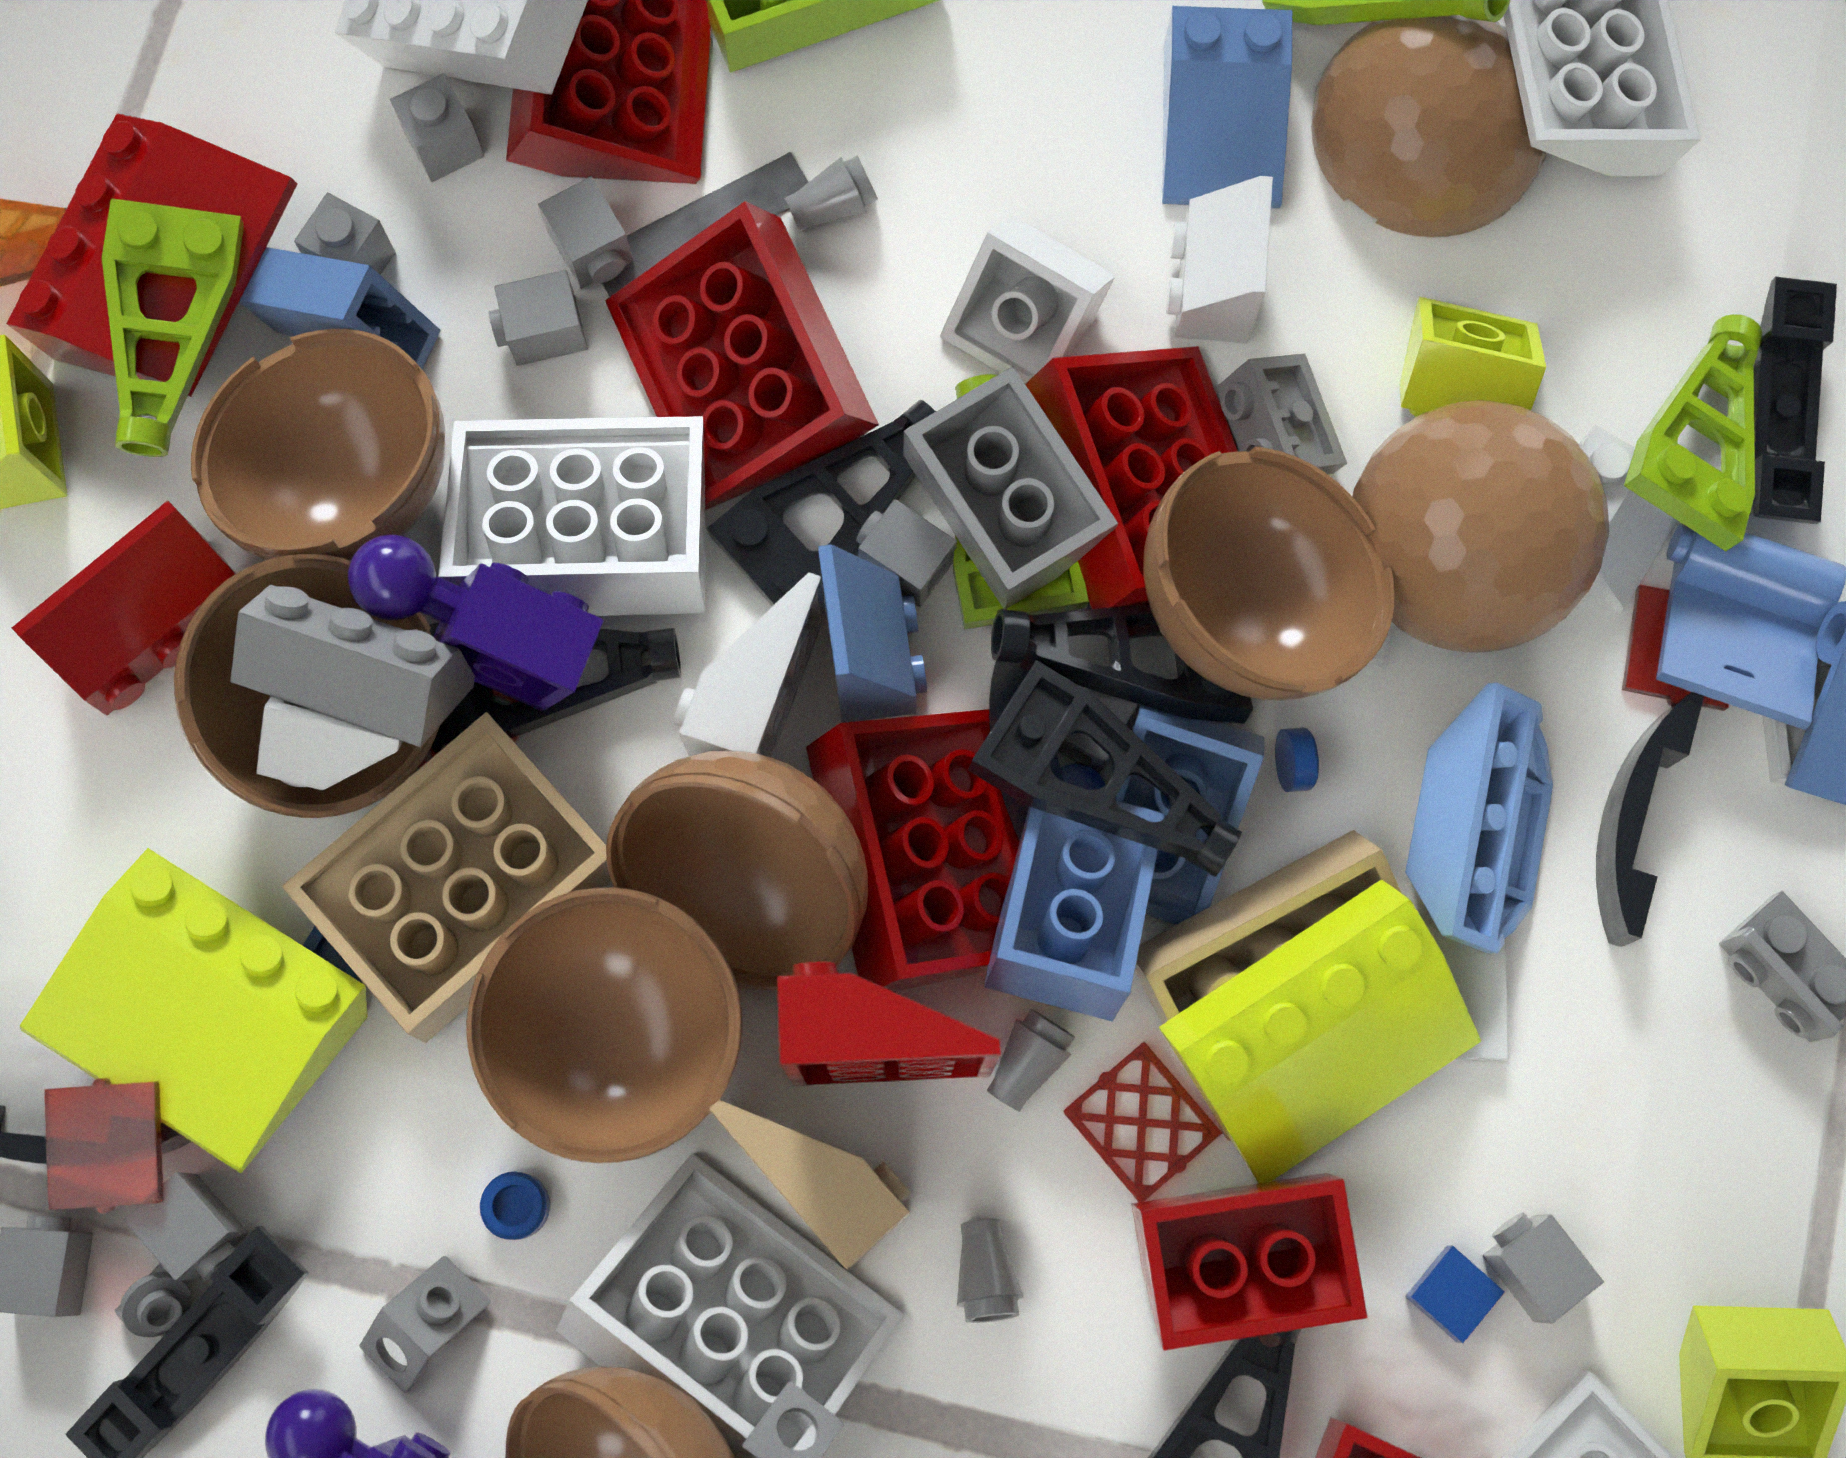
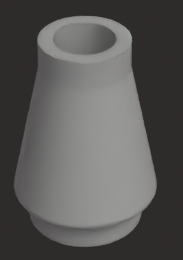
M858 155L845 162L842 157L838 158L797 192L784 198L800 231L813 225L866 213L865 206L878 200Z
M1030 1009L1023 1021L1016 1019L995 1077L987 1091L1007 1106L1020 1112L1026 1101L1072 1055L1067 1049L1075 1036L1041 1013Z
M980 1219L961 1224L962 1246L957 1306L964 1307L966 1322H994L1019 1316L1018 1300L1022 1299L1024 1295L1002 1236L1000 1220Z

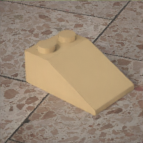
M718 1100L709 1108L712 1114L846 1270L850 1269L909 1215V1211L902 1202L910 1195V1191L884 1162L872 1170L863 1158L721 1100Z

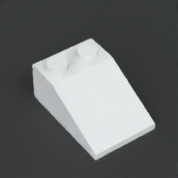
M812 573L804 576L702 671L695 690L690 688L684 690L676 709L674 725L681 727L679 735L689 756L709 751H736L774 757L826 614L821 576Z

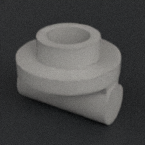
M159 1263L149 1275L140 1278L127 1289L120 1305L114 1311L131 1333L141 1337H155L167 1333L190 1308L191 1293L185 1281H175Z

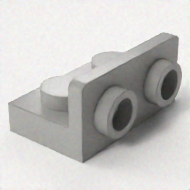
M1305 353L1248 359L1217 386L1216 392L1221 408L1226 416L1239 452H1250L1254 447L1282 451L1311 463L1328 475L1334 474L1347 464Z
M1784 891L1773 894L1718 944L1729 954L1728 962L1736 975L1748 985L1759 987L1775 1004V1015L1786 1029L1798 1037H1805L1809 1042L1834 1037L1843 1029L1840 1021L1846 1017V958Z

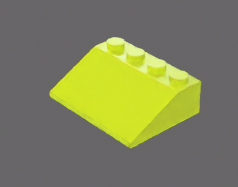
M147 848L102 897L23 1019L20 1029L231 1168L242 1173L368 1017L366 986Z
M1382 879L1158 1027L1258 1183L1273 1181L1482 1042L1446 959L1412 901Z

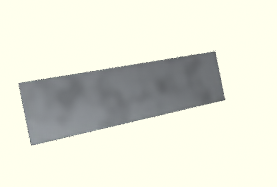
M791 152L627 235L634 261L625 265L623 271L618 276L602 283L610 297L744 201L774 215L789 209L784 198L797 192L809 181Z

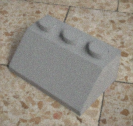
M1013 366L904 430L903 456L1003 609L1011 607L1057 579L1118 526V522Z
M270 584L238 612L230 682L419 747L426 742L474 686L475 675L459 648L436 641L433 636L423 631L403 630L374 620L364 611L353 608H339L309 598L305 592L297 588L277 587Z

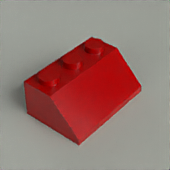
M167 500L11 628L84 701L108 716L112 711L126 708L134 703L143 694L147 682L164 668L175 666L181 640L195 613L214 590L237 573L209 541Z
M1329 1173L1131 1203L1142 1273L1163 1351L1368 1318L1343 1178Z

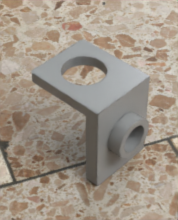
M442 1256L380 1309L359 1347L406 1393L414 1386L431 1358L487 1308L490 1299L447 1256ZM383 1338L390 1339L402 1350L407 1366L397 1362L388 1353Z
M789 1381L734 1457L821 1458L843 1428L844 1423L797 1385ZM795 1411L803 1413L810 1418L816 1431L815 1441L812 1446L804 1450H794L787 1447L781 1441L777 1431V1424L779 1418L785 1413Z

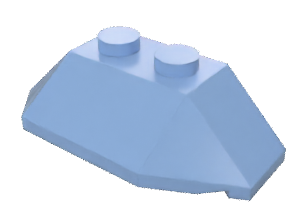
M1498 682L1487 683L1428 749L1405 871L1441 935L1486 953H1498L1504 945V939L1516 930L1532 909L1553 789L1548 747L1540 728V723L1543 721L1541 703Z

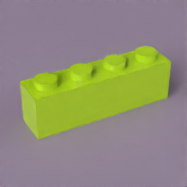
M706 0L710 26L728 70L731 73L940 0Z

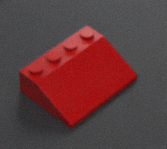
M588 0L552 95L513 88L506 161L563 177L588 178L592 176V178L696 184L701 179L711 36L706 0Z
M116 113L82 180L78 183L59 224L49 238L47 246L27 285L22 290L19 300L6 324L56 361L116 376L102 264L111 198L241 216L244 229L236 284L188 396L192 397L298 183L290 176L165 123ZM145 272L137 283L140 311L147 319L178 322L187 314L197 290L195 280L193 278ZM140 338L136 345L137 377L143 380L167 382L174 371L180 350L179 343Z
M744 201L605 300L656 416H703L705 510L747 493L852 442L879 425L782 219L751 203Z
M1199 346L1052 358L1025 385L1118 522L1117 528L1078 560L1085 581L1089 603L1092 609L1149 604L1143 578V556L1148 528L1160 501L1178 477L1198 461L1218 451L1221 454L1238 452Z
M989 709L839 723L806 746L813 780L825 788L842 808L856 832L865 856L868 874L867 911L852 947L857 975L890 991L921 987L987 972L998 922L1020 843L1007 812L1001 790L968 771L972 759L990 733Z
M834 962L798 963L793 965V976H777L780 1065L794 1086L990 1077L1001 1055L1000 1039L852 973H838L836 963Z

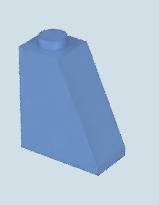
M266 247L239 301L240 304L272 330L289 337L325 329H352L378 335L399 346L421 369H423L441 331L370 265Z

